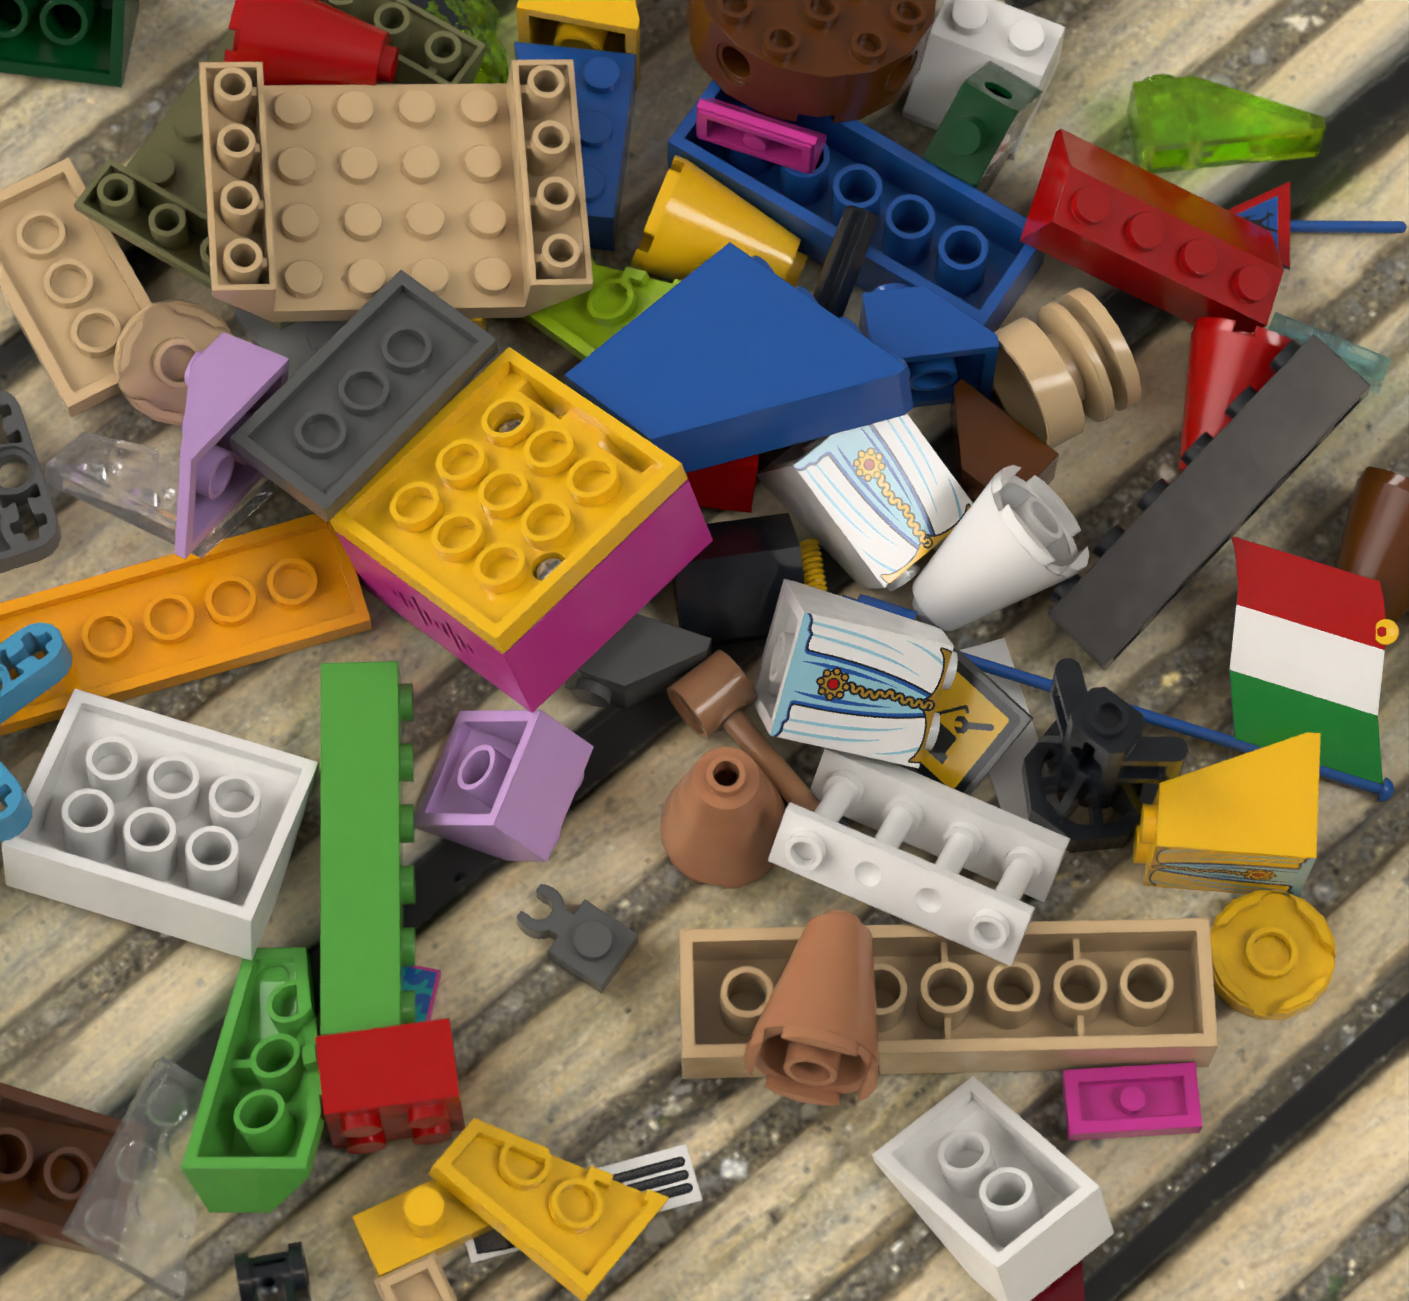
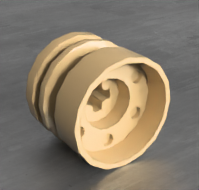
M1082 287L1073 289L1060 296L1059 304L1052 301L1039 307L1037 314L1038 326L1026 317H1022L994 331L998 336L999 351L992 388L1004 411L1052 449L1084 431V414L1096 422H1101L1112 417L1114 409L1117 411L1125 410L1140 401L1142 393L1140 377L1131 350L1107 309L1091 292Z

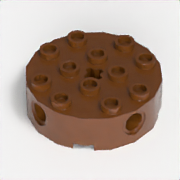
M689 0L686 18L691 30L689 40L697 63L727 95L766 116L796 121L798 114L813 117L832 115V122L837 123L861 120L900 98L920 71L934 21L936 0Z

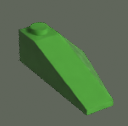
M306 947L257 948L252 961L245 958L242 959L181 1166L183 1173L209 1213H271L311 1174L325 1123L315 1042V1036H318L311 959Z

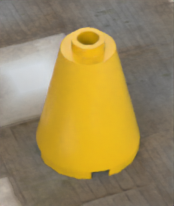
M675 155L643 231V238L638 249L636 248L630 267L646 271L649 276L683 280L730 242L750 257L756 255L764 259L776 275L793 287H796L808 255L797 251L801 242L800 238L688 159Z

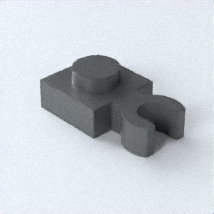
M540 884L536 889L537 898L542 903L547 904L552 911L547 918L542 920L533 919L529 914L520 911L517 915L519 928L529 937L535 939L550 937L555 940L547 951L548 959L602 994L639 942L638 934L585 899L574 914L565 909L564 900L556 889Z

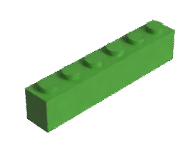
M398 661L321 663V1036L417 1023L415 990H404L403 967H416L415 927L404 928L403 905L415 904L416 901L414 865H403V843H415L414 804H403V782H414L415 779L413 743H402V722H414L413 683L401 682Z

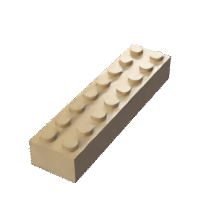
M1209 918L1029 922L1012 966L915 924L865 925L872 933L879 1075L1062 1071L1196 1062V1067H1209L1218 1047ZM805 927L679 929L682 1079L767 1077L756 1067H754L752 1076L745 1069L744 1053L746 1044Z

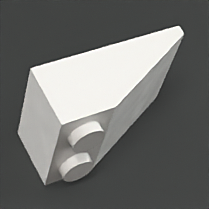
M974 1076L872 1154L878 1167L966 1272L997 1301H1031L1114 1234L1100 1186Z

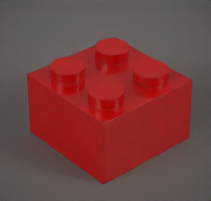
M449 1018L315 1036L324 1116L334 1148L346 1147L348 1153L366 1154L384 1149L386 1141L412 1138L413 1143L418 1145L437 1144L450 1140L452 1132L465 1129L456 1053Z

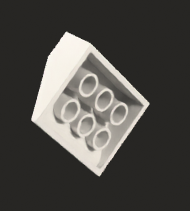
M74 689L25 793L33 807L31 821L20 835L2 842L6 885L252 961L275 907L319 770V762Z

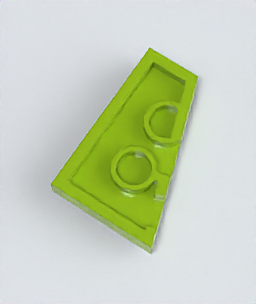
M591 258L592 290L522 318L582 361L682 280L675 279L671 284L652 279L643 270L626 266L624 271L597 265Z

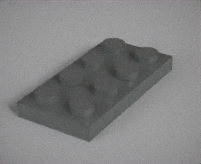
M400 270L229 437L231 451L328 523L498 353L497 339L407 273Z

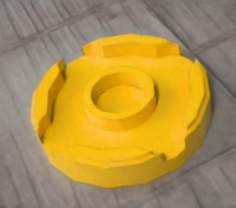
M1272 890L1253 891L1232 900L1216 916L1210 930L1214 989L1235 1011L1258 1020H1286L1309 1010L1326 992L1335 968V938L1324 916L1305 899L1292 894L1285 896L1280 893H1271Z

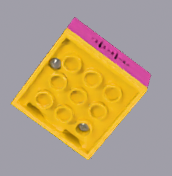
M510 347L446 404L330 520L368 592L531 713L544 703L713 541L681 462Z

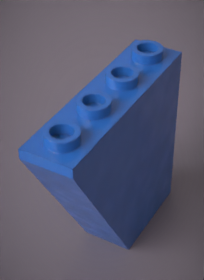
M730 242L564 375L568 387L681 462L685 473L900 417L907 414L913 408L909 381L910 370L904 359L897 352L890 348L883 350L863 336L860 329L850 319L836 317L820 306L807 289L801 286L793 287L776 275L764 259L756 255L750 257Z

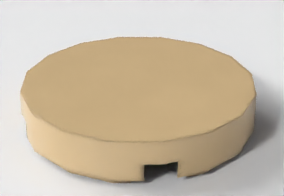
M171 299L150 304L130 318L117 339L113 364L118 387L134 408L156 422L182 425L188 386L185 384V372L191 358L197 351H204L222 332L232 335L231 330L220 316L199 303Z

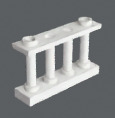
M825 748L810 788L811 792L820 801L819 805L812 812L791 802L788 804L768 861L1012 966L1035 907L1021 902L1020 899L1023 894L1045 902L1070 838L892 762ZM844 816L878 832L873 838L838 822ZM902 842H905L937 856L938 859L933 864L898 848ZM962 868H965L999 884L993 890L963 877L959 873Z

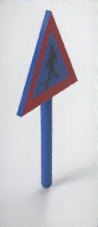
M1290 181L1228 210L1270 231L1282 266L1289 270L1290 233H1404L1407 229V225L1403 221L1290 220Z

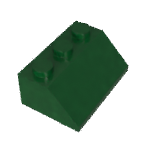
M0 0V72L122 87L139 12V0Z

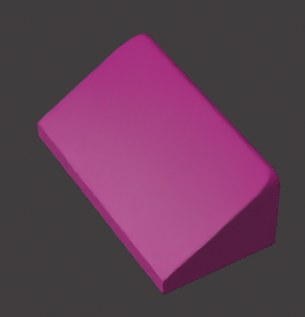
M714 98L700 99L697 105L696 136L699 139L806 174L814 173L826 142L825 134Z

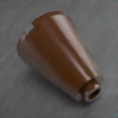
M1369 466L1365 468L1360 478L1356 481L1334 567L1380 581L1384 598L1385 619H1390L1396 624L1409 610V478L1386 469Z

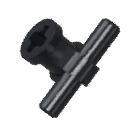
M302 1241L289 1243L288 1251L256 1257H250L248 1251L234 1254L241 1301H312Z

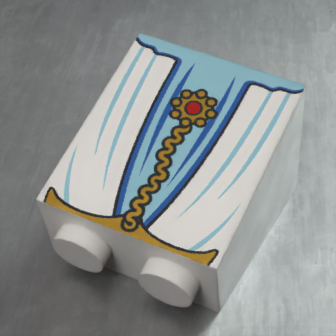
M908 414L794 444L757 473V477L763 485L815 539L820 541L819 544L864 591L887 587L891 592L911 580L920 571L916 561L932 548L937 551L973 504Z
M784 579L754 684L757 700L753 705L770 736L919 768L924 749L932 750L937 740L940 715L935 710L941 690H948L954 681L958 656L953 651L954 645L940 628L799 582Z

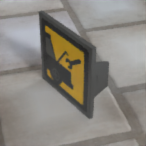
M954 646L953 651L958 656L957 670L951 687L948 690H941L935 712L940 715V727L935 745L932 750L924 749L919 768L902 766L971 796L1034 718Z

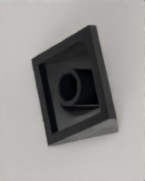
M789 513L707 524L713 541L672 579L679 628L712 638L711 646L767 639L783 580L787 579L804 584L801 547Z

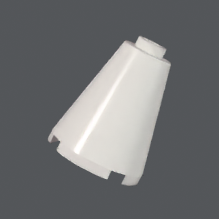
M1015 465L1005 467L994 475L912 584L914 594L912 605L914 610L918 611L917 615L925 624L939 627L945 631H954L1065 581L1087 567L1089 559L1088 547H1085L1078 553L1073 539L1081 531L1077 520L1062 499L1043 480L1034 475L1025 482L1015 476L1021 469V467Z

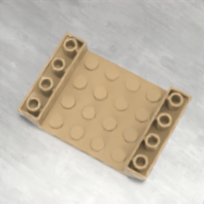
M573 59L512 60L507 83L387 84L375 86H264L262 62H199L212 297L271 322L349 321L385 284L402 270L467 318H522L592 290L593 274Z

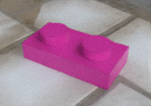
M1196 1062L1063 1070L1061 1078L1067 1141L1200 1133L1202 1129Z

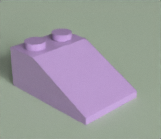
M222 332L204 351H197L191 358L185 372V384L188 386L185 416L182 422L183 435L180 452L174 552L175 555L184 559L194 551L264 476L231 451L229 437L288 381L289 358L225 332Z

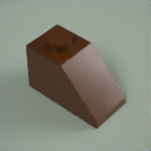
M961 378L953 387L950 420L956 478L970 500L974 503L994 475L1011 465L1021 467L1015 476L1025 482L1036 475L1048 485L1054 479L1059 453Z

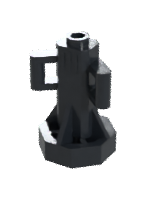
M1064 658L1056 664L1050 688V698L1056 721L1024 758L1021 770L1028 821L1070 838L1066 849L1070 853L1124 848L1134 836L1136 825H1140L1142 805H1153L1158 790V783L1180 776L1188 753V747L1186 742L1179 737H1142L1145 728L1143 714L1106 687L1091 688L1087 692L1080 664L1074 659ZM1047 760L1057 766V776L1041 777V771ZM1139 785V797L1132 786ZM1066 792L1056 810L1047 801L1045 794ZM1079 805L1088 808L1090 825L1078 824L1069 820ZM1110 806L1123 816L1117 821L1104 824L1102 809L1109 808Z

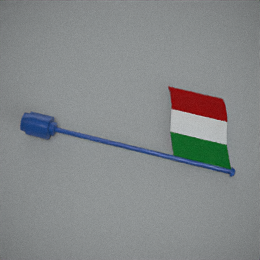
M1231 536L1235 552L1238 585L1229 665L1234 736L1138 706H1131L1143 714V720L1146 723L1242 753H1248L1307 732L1321 733L1319 777L1377 794L1378 802L1389 800L1394 794V785L1387 777L1383 780L1378 724L1385 645L1376 640V625L1380 620L1385 619L1384 598L1380 581ZM861 593L858 599L842 595V597L916 621L918 611ZM1381 626L1377 629L1378 636H1386L1385 627ZM962 652L983 672L1050 692L1051 679Z

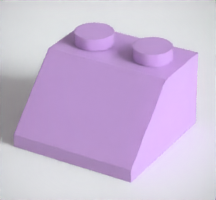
M528 710L459 711L416 813L415 827L505 861L547 862L552 849L560 838L561 826L574 794L582 784L584 770L594 746L542 710H535L533 713Z

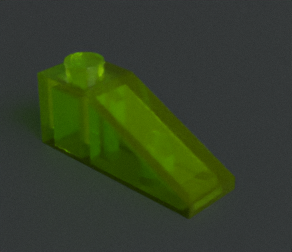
M1156 74L1145 78L1143 81L1133 82L1127 107L1136 166L1153 174L1318 156L1326 129L1325 120L1322 116L1196 76L1175 78L1170 74Z

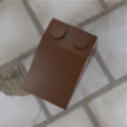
M0 1082V1235L109 1258L114 1257L146 1128Z

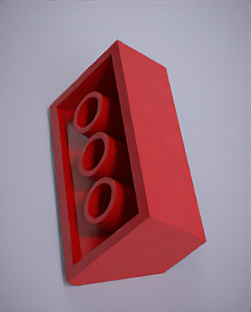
M1063 129L1055 132L1020 238L1021 242L1193 325L1198 318L1218 317L1236 320L1233 331L1253 333L1256 326L1262 328L1267 326L1284 272L1270 231Z

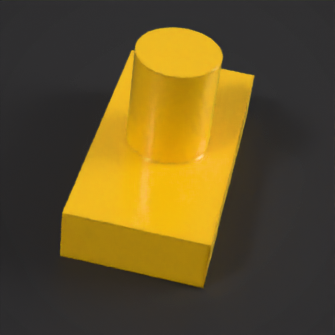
M435 1179L352 1216L355 1227L378 1277L432 1252H435L436 1256L494 1229Z

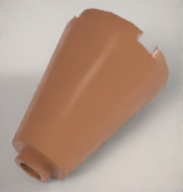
M718 747L705 753L670 791L661 812V840L671 863L689 880L702 885L704 882L723 886V889H738L762 879L776 865L769 862L768 858L786 810V804L773 783L746 752L734 747Z
M832 910L808 921L746 1044L744 1053L745 1069L751 1076L754 1067L767 1076L765 1088L775 1094L799 1102L831 1106L840 1104L841 1094L859 1091L858 1102L867 1099L877 1088L880 1064L872 933L861 923L857 916L849 912Z

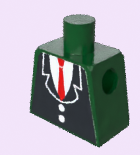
M989 61L964 81L923 158L974 188L987 193L1042 96L1043 91L994 62ZM991 88L1002 93L1008 99L993 94L989 89Z

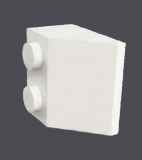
M945 0L932 26L921 68L913 80L902 117L938 130L964 81L989 61H992L1043 91L1042 96L1007 157L1015 160L1060 62L1065 27L997 0ZM991 88L989 89L993 94L1008 99L1002 93Z

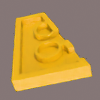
M473 1118L432 1165L428 1173L581 1301H585L669 1199V1197L649 1189L644 1193L612 1180L613 1174L591 1165L587 1170L550 1154L549 1148L476 1118Z

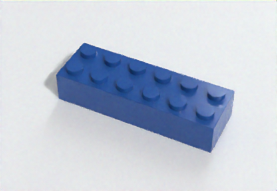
M712 80L668 140V169L671 167L675 155L688 159L800 238L801 242L797 251L808 255V258L824 266L843 211L848 205L857 206L877 215L878 223L855 283L856 286L866 292H872L875 288L889 283H902L908 287L925 285L994 332L999 329L1044 262V252L1020 241L1027 220L1026 217L858 120L833 123L832 115L813 117L798 114L796 121L776 118L826 135V142L814 173L806 174L699 139L696 136V109L700 99L714 98L761 113L727 95Z

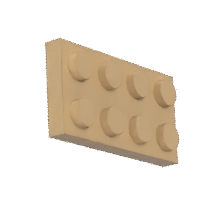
M68 157L0 190V291L70 417H73L122 393L118 387L113 364L117 339L130 318L152 304L112 232L75 210L74 203L86 187Z

